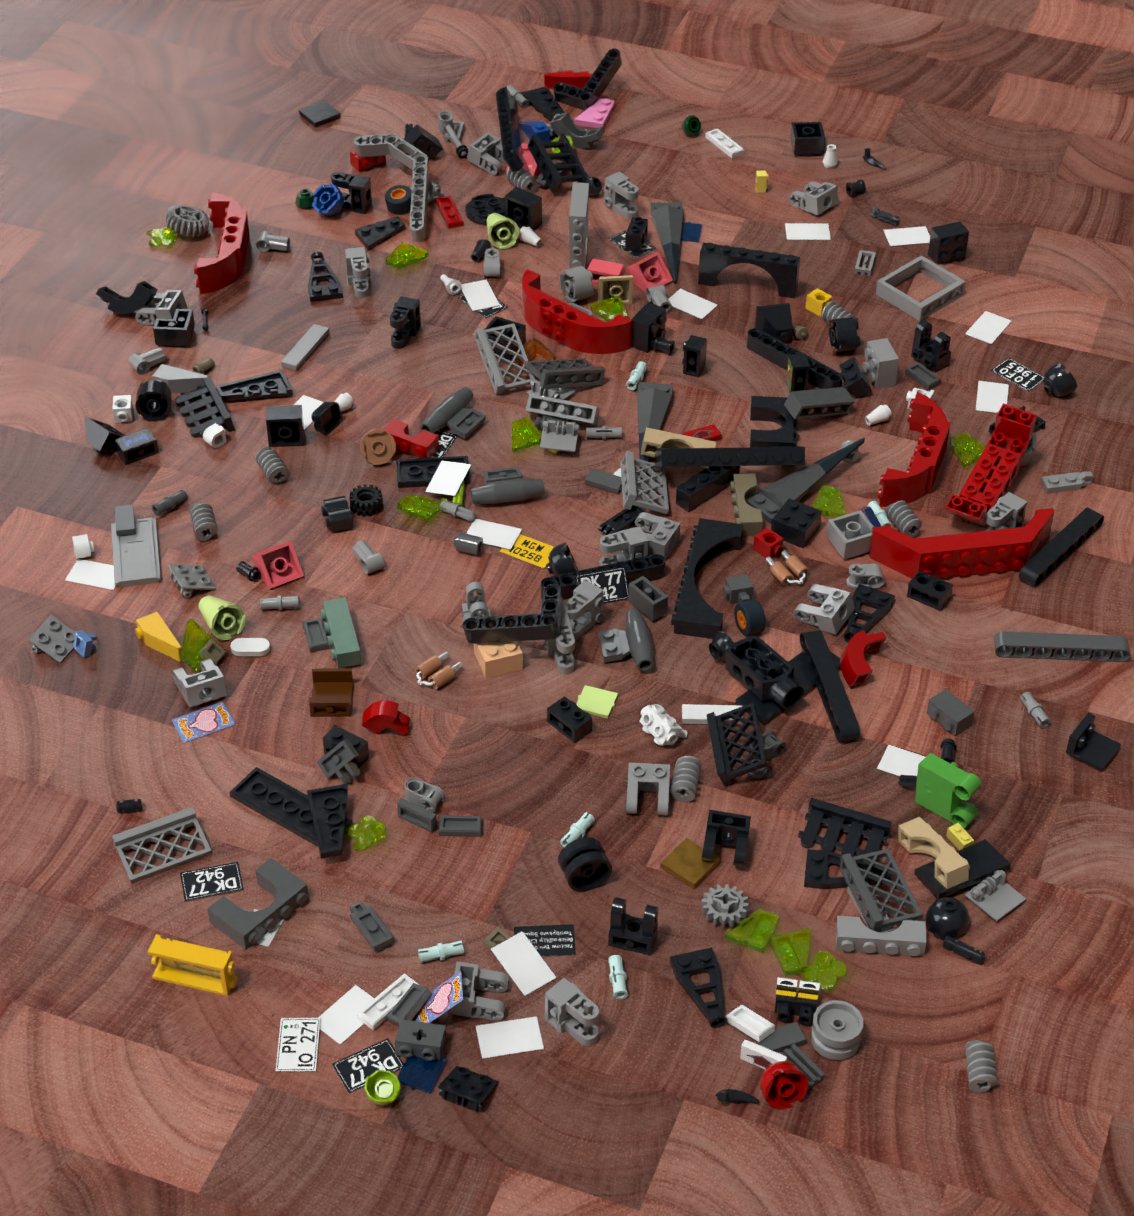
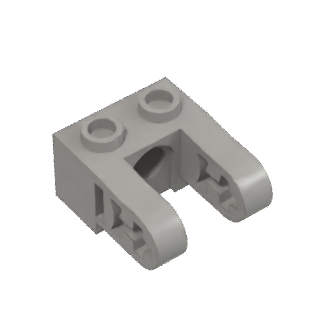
M487 132L469 145L467 160L488 173L496 175L502 170V165L498 160L507 164L503 158L502 143L493 134Z
M619 171L605 178L604 205L624 218L631 220L632 217H638V208L630 203L629 200L638 198L639 188L629 182L630 178Z
M811 181L804 186V192L794 191L789 194L788 199L792 206L813 213V215H820L838 203V186L828 182L820 184Z
M364 247L345 249L348 285H353L356 297L365 298L369 295L368 277L371 276L370 267H367V263H370L369 253H365Z
M167 290L165 293H156L153 300L147 305L148 308H140L135 318L142 325H154L156 318L173 319L176 309L187 308L182 290Z
M1010 492L1000 497L997 503L987 512L986 522L990 527L986 531L1022 527L1027 501Z
M646 512L640 513L635 520V525L637 527L640 526L642 531H645L644 534L648 539V556L659 554L667 559L680 539V523Z
M641 527L602 536L600 538V550L603 553H618L601 557L599 566L648 556V539Z
M586 580L573 590V597L563 606V612H567L569 620H573L575 631L572 632L575 640L579 639L596 623H599L604 616L603 589Z
M472 582L466 587V603L462 604L463 622L471 617L491 616L490 609L485 604L483 585L479 582ZM474 591H477V596L473 595Z
M814 584L807 594L813 602L822 604L821 607L800 603L793 611V615L800 622L818 626L821 631L837 634L855 607L851 592Z
M563 612L560 635L555 639L544 640L547 654L554 657L557 670L561 674H570L575 669V660L572 654L575 649V639L572 632L574 631V623L572 619L569 620L567 612Z
M210 658L200 661L202 672L194 675H187L182 667L172 670L174 682L189 707L198 706L202 703L227 696L224 676Z
M629 762L627 814H637V795L640 791L658 794L657 815L668 816L669 764Z
M457 961L454 975L461 971L463 1000L449 1009L448 1014L494 1021L503 1019L505 1004L499 1000L475 996L474 989L496 993L505 992L508 987V976L503 972L478 968L479 965Z
M563 978L545 993V1021L559 1033L566 1031L584 1046H592L597 1043L599 1030L595 1024L599 1020L598 1006L588 999L576 984L570 983Z

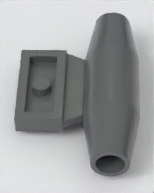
M464 387L449 395L435 407L421 424V430L436 433L448 425L451 432L466 439L485 422L486 415L473 408H466L473 398V392L469 388Z
M519 467L483 471L486 484L470 490L472 503L500 504L523 501L545 494L543 480L522 479Z
M631 609L627 611L625 630L614 628L598 632L604 663L621 660L623 657L631 654L639 670L648 671L653 667V645L648 625L639 610Z

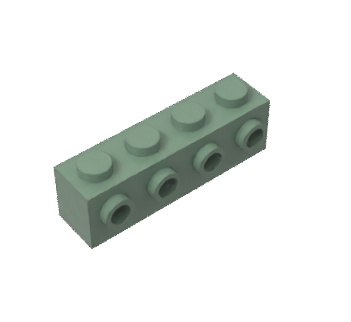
M346 597L323 601V609L320 610L322 621H326L324 623L325 634H329L327 636L329 648L333 647L331 649L332 661H336L338 668L361 664L360 648Z

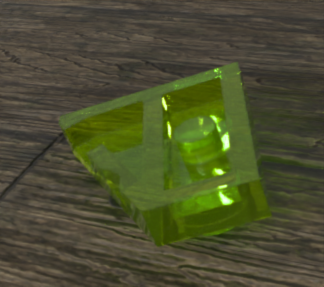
M620 296L590 304L591 311L608 322L618 314L628 318Z
M407 494L398 502L397 509L429 521L442 508L440 507L441 502L447 499L441 498V501H430L428 496Z
M191 618L186 623L180 658L195 672L200 668V661L205 660L199 652L213 638Z

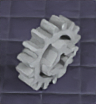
M718 884L716 890L710 887L709 893H704L701 905L702 914H707V921L713 919V925L719 922L722 927H725L726 923L733 927L734 922L740 924L741 918L746 919L749 909L748 897H743V890L737 892L736 886L730 889L728 884L725 885V888H721Z

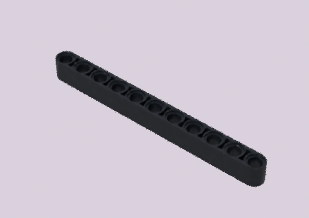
M503 87L496 92L503 158L511 171L516 172L524 166L515 99L507 87Z

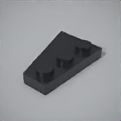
M398 216L355 229V235L370 251L375 244H382L385 238H392L404 231L405 224Z

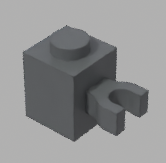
M748 574L726 578L723 594L724 597L728 598L730 604L752 599L753 585Z

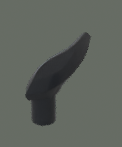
M870 148L864 149L865 155L863 159L866 162L886 169L881 162L871 156Z
M725 1089L715 1094L720 1102L759 1104V1099L739 1090Z

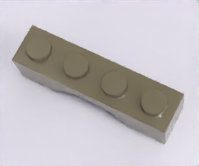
M755 473L733 474V481H730V492H733L731 501L732 504H735L733 506V516H737L735 523L743 524L742 536H755L762 531L763 520L761 510L751 507L746 502V500L756 495L757 492Z

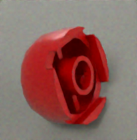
M778 1061L769 1065L764 1070L761 1076L760 1088L763 1097L770 1106L780 1110L793 1107L790 1103H794L796 1100L800 1102L804 1098L808 1090V1081L803 1071L794 1063Z

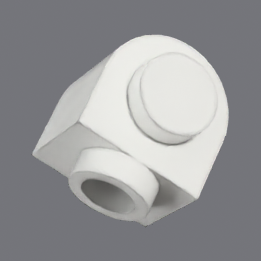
M214 423L205 429L203 440L213 448H219L227 443L226 431L222 426Z
M87 534L72 537L76 559L90 557L91 552H94L93 542L88 540Z

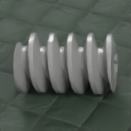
M510 168L508 169L506 174L508 182L530 193L536 191L538 182L528 171L524 170V168L516 172H512Z
M834 301L827 303L822 311V319L832 325V323H829L831 319L852 317L853 320L857 319L858 321L854 314L840 307Z
M264 447L257 452L255 456L256 462L269 482L278 484L288 478L289 470L275 450L270 447Z
M901 500L890 504L885 512L896 528L903 534L913 538L916 537L922 526L921 520L918 519L906 501Z
M195 503L191 505L189 512L195 537L199 541H207L215 536L218 531L213 508L208 503Z
M683 756L675 763L670 793L680 802H690L695 798L702 764L696 757Z
M978 1040L967 1042L965 1050L969 1089L975 1093L987 1092L998 1083L996 1077L997 1070L995 1069L996 1062L994 1061V1046Z

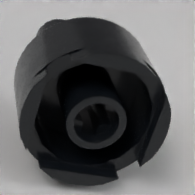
M852 317L830 320L829 323H832V327L829 328V340L831 347L835 346L836 349L833 352L855 351L861 345L860 337L857 336V319L853 320Z
M155 380L142 382L136 393L135 406L137 413L141 414L148 421L164 419L171 411L172 394L168 385L163 381Z

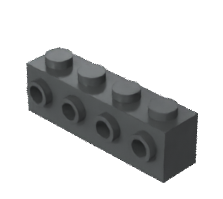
M845 387L793 391L788 395L784 405L794 419L848 414L855 401Z

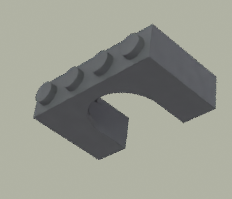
M272 858L255 870L257 884L275 897L270 906L259 911H246L223 896L208 908L210 923L245 950L257 943L260 937L266 932L273 930L278 922L283 918H287L299 905H303L309 898L307 884Z

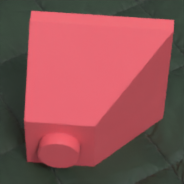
M658 251L625 268L627 275H633V284L646 292V288L665 285L673 281Z

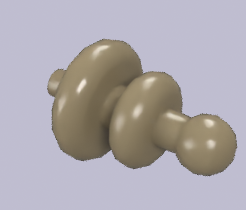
M793 326L794 335L798 340H803L807 337L808 330L806 327Z

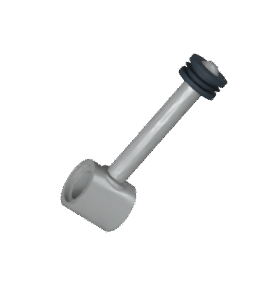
M441 111L438 114V130L449 133L457 147L456 153L459 158L467 157V146L461 144L452 128L453 114L449 111Z

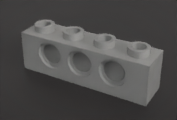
M529 394L526 411L532 415L542 417L543 415L560 418L563 421L597 427L600 409L597 406Z

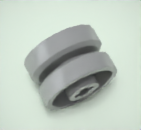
M832 1000L820 1005L813 1016L811 1043L814 1049L821 1056L830 1060L848 1059L857 1053L863 1031V1017L860 1011L854 1005L845 1001Z

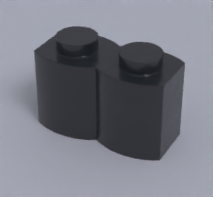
M345 496L323 500L324 505H321L322 516H326L325 524L327 528L330 527L331 532L353 528V518Z

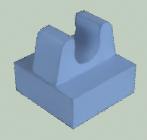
M83 630L76 631L73 648L82 657L91 656V651L96 648L93 641L97 640V637L93 633H85Z

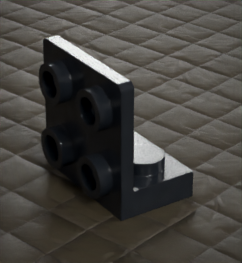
M1088 713L1069 736L1066 753L1099 770H1103L1120 749L1121 744L1096 732V725H1094L1096 716Z

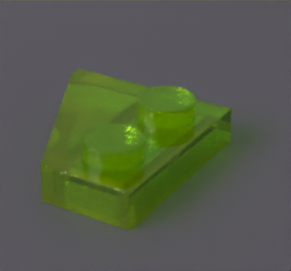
M401 242L385 258V263L400 269L427 258L429 251Z
M528 417L512 422V452L540 444L542 434Z
M965 431L952 437L951 444L964 468L978 461L986 447Z
M822 485L812 507L821 510L823 516L830 518L846 515L840 489Z
M758 909L750 917L740 921L739 925L732 931L728 929L725 932L724 939L764 953L779 922V915Z
M811 928L770 937V944L785 976L806 972Z

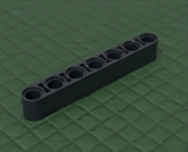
M753 328L747 333V348L750 351L787 370L788 355L803 354L760 329ZM806 355L810 365L808 380L810 384L820 389L842 387L843 376L841 373Z
M1088 507L1085 508L1022 567L1019 579L1034 587L1041 584L1100 528L1104 521V515Z
M655 554L547 577L541 581V599L544 588L551 584L560 587L563 600L573 597V590L577 588L575 575L623 566L626 568L628 586L629 583L642 576L649 581L659 580L665 576L666 558Z
M822 631L800 633L801 648L837 741L859 739V724Z

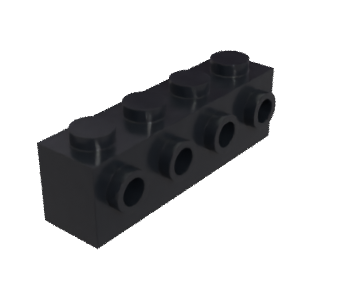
M709 466L676 488V504L687 512L692 511L729 487L730 481H733V474H740V466Z

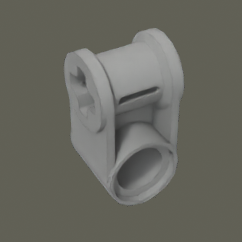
M489 248L485 251L484 277H500L499 251L495 248Z
M852 564L849 567L850 575L847 578L846 584L852 589H857L859 584L876 589L882 587L885 583L882 569L878 564Z
M410 778L405 782V800L432 813L436 811L437 804L445 798V793L440 787L431 785L419 778Z

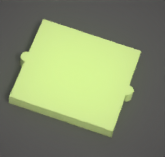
M585 685L581 695H578L577 706L591 715L608 718L611 710L615 708L618 693Z

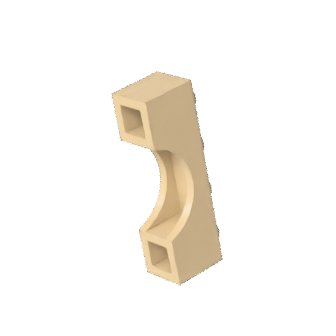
M646 427L641 454L655 457V448L657 447L715 448L716 442Z
M918 817L898 825V842L909 853H926L936 858L935 878L946 889L969 879L970 866L968 861L962 858L954 847L950 846L922 818Z

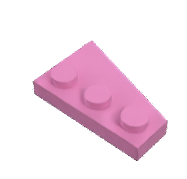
M607 98L599 99L576 117L574 124L592 128L603 126L604 128L615 106V101Z

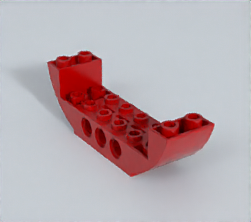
M212 192L211 199H208V208H211L210 221H213V228H222V236H220V245H218V255H216V258H198L197 264L194 265V273L198 276L196 278V288H199L201 295L220 290L234 282L240 275H243L250 239L247 211H244L241 205L234 199Z
M917 392L915 399L912 398L909 408L912 409V412H909L907 420L910 423L909 430L922 433L918 440L919 446L915 447V457H911L910 468H907L906 472L887 468L885 475H881L879 485H882V488L879 489L877 497L880 499V507H888L890 504L901 500L906 501L908 504L920 499L926 493L930 494L947 450L951 422H947L945 413L936 402Z
M1004 403L1002 404L996 415L995 430L959 495L952 494L945 506L947 513L982 526L987 524V512L997 503L1000 497L1006 495L1020 469L1034 430L1036 414Z

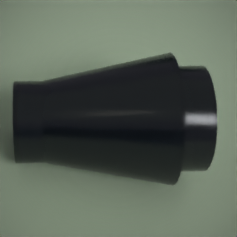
M486 239L478 240L471 259L478 262L485 256V251L491 248V243Z

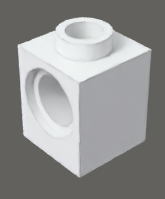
M131 395L113 396L115 423L133 422Z

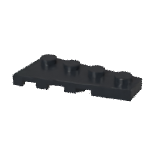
M547 87L522 92L523 96L529 101L528 104L530 106L533 105L538 113H543V117L550 122L556 114L565 113Z
M282 370L216 386L222 401L293 395V389Z
M348 783L307 790L321 859L342 855Z

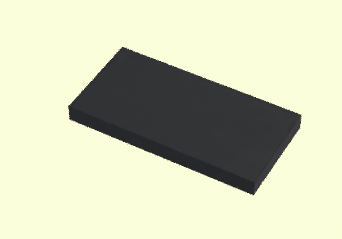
M468 456L396 460L398 488L426 487L430 484L441 461L468 464ZM469 470L464 478V484H470Z
M985 839L956 851L969 863V879L946 889L935 878V861L916 868L915 876L939 899L977 884L987 877H992L997 870L1005 872L1010 869L1011 863Z

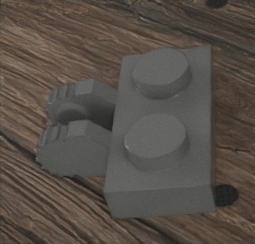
M348 738L344 739L317 761L327 779L337 774L344 784H349L352 782L349 773L354 778L360 775L357 765L352 762L359 754Z

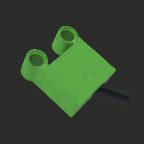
M929 753L918 764L917 776H899L898 784L900 786L916 787V803L947 819L954 825L959 823L965 829L978 816L977 808L969 802L962 803V800H969L981 788V780L975 774L967 773L958 768L955 762L949 763Z

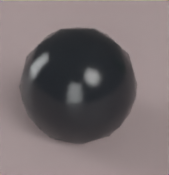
M589 177L584 181V183H589V196L593 197L600 194L602 183L598 178Z

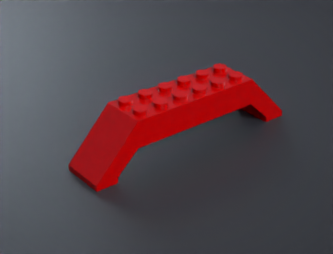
M1053 508L1035 510L1034 517L1024 527L924 538L910 537L892 529L891 525L872 527L869 557L911 579L919 570L939 579L1021 570L1048 541L1055 511Z

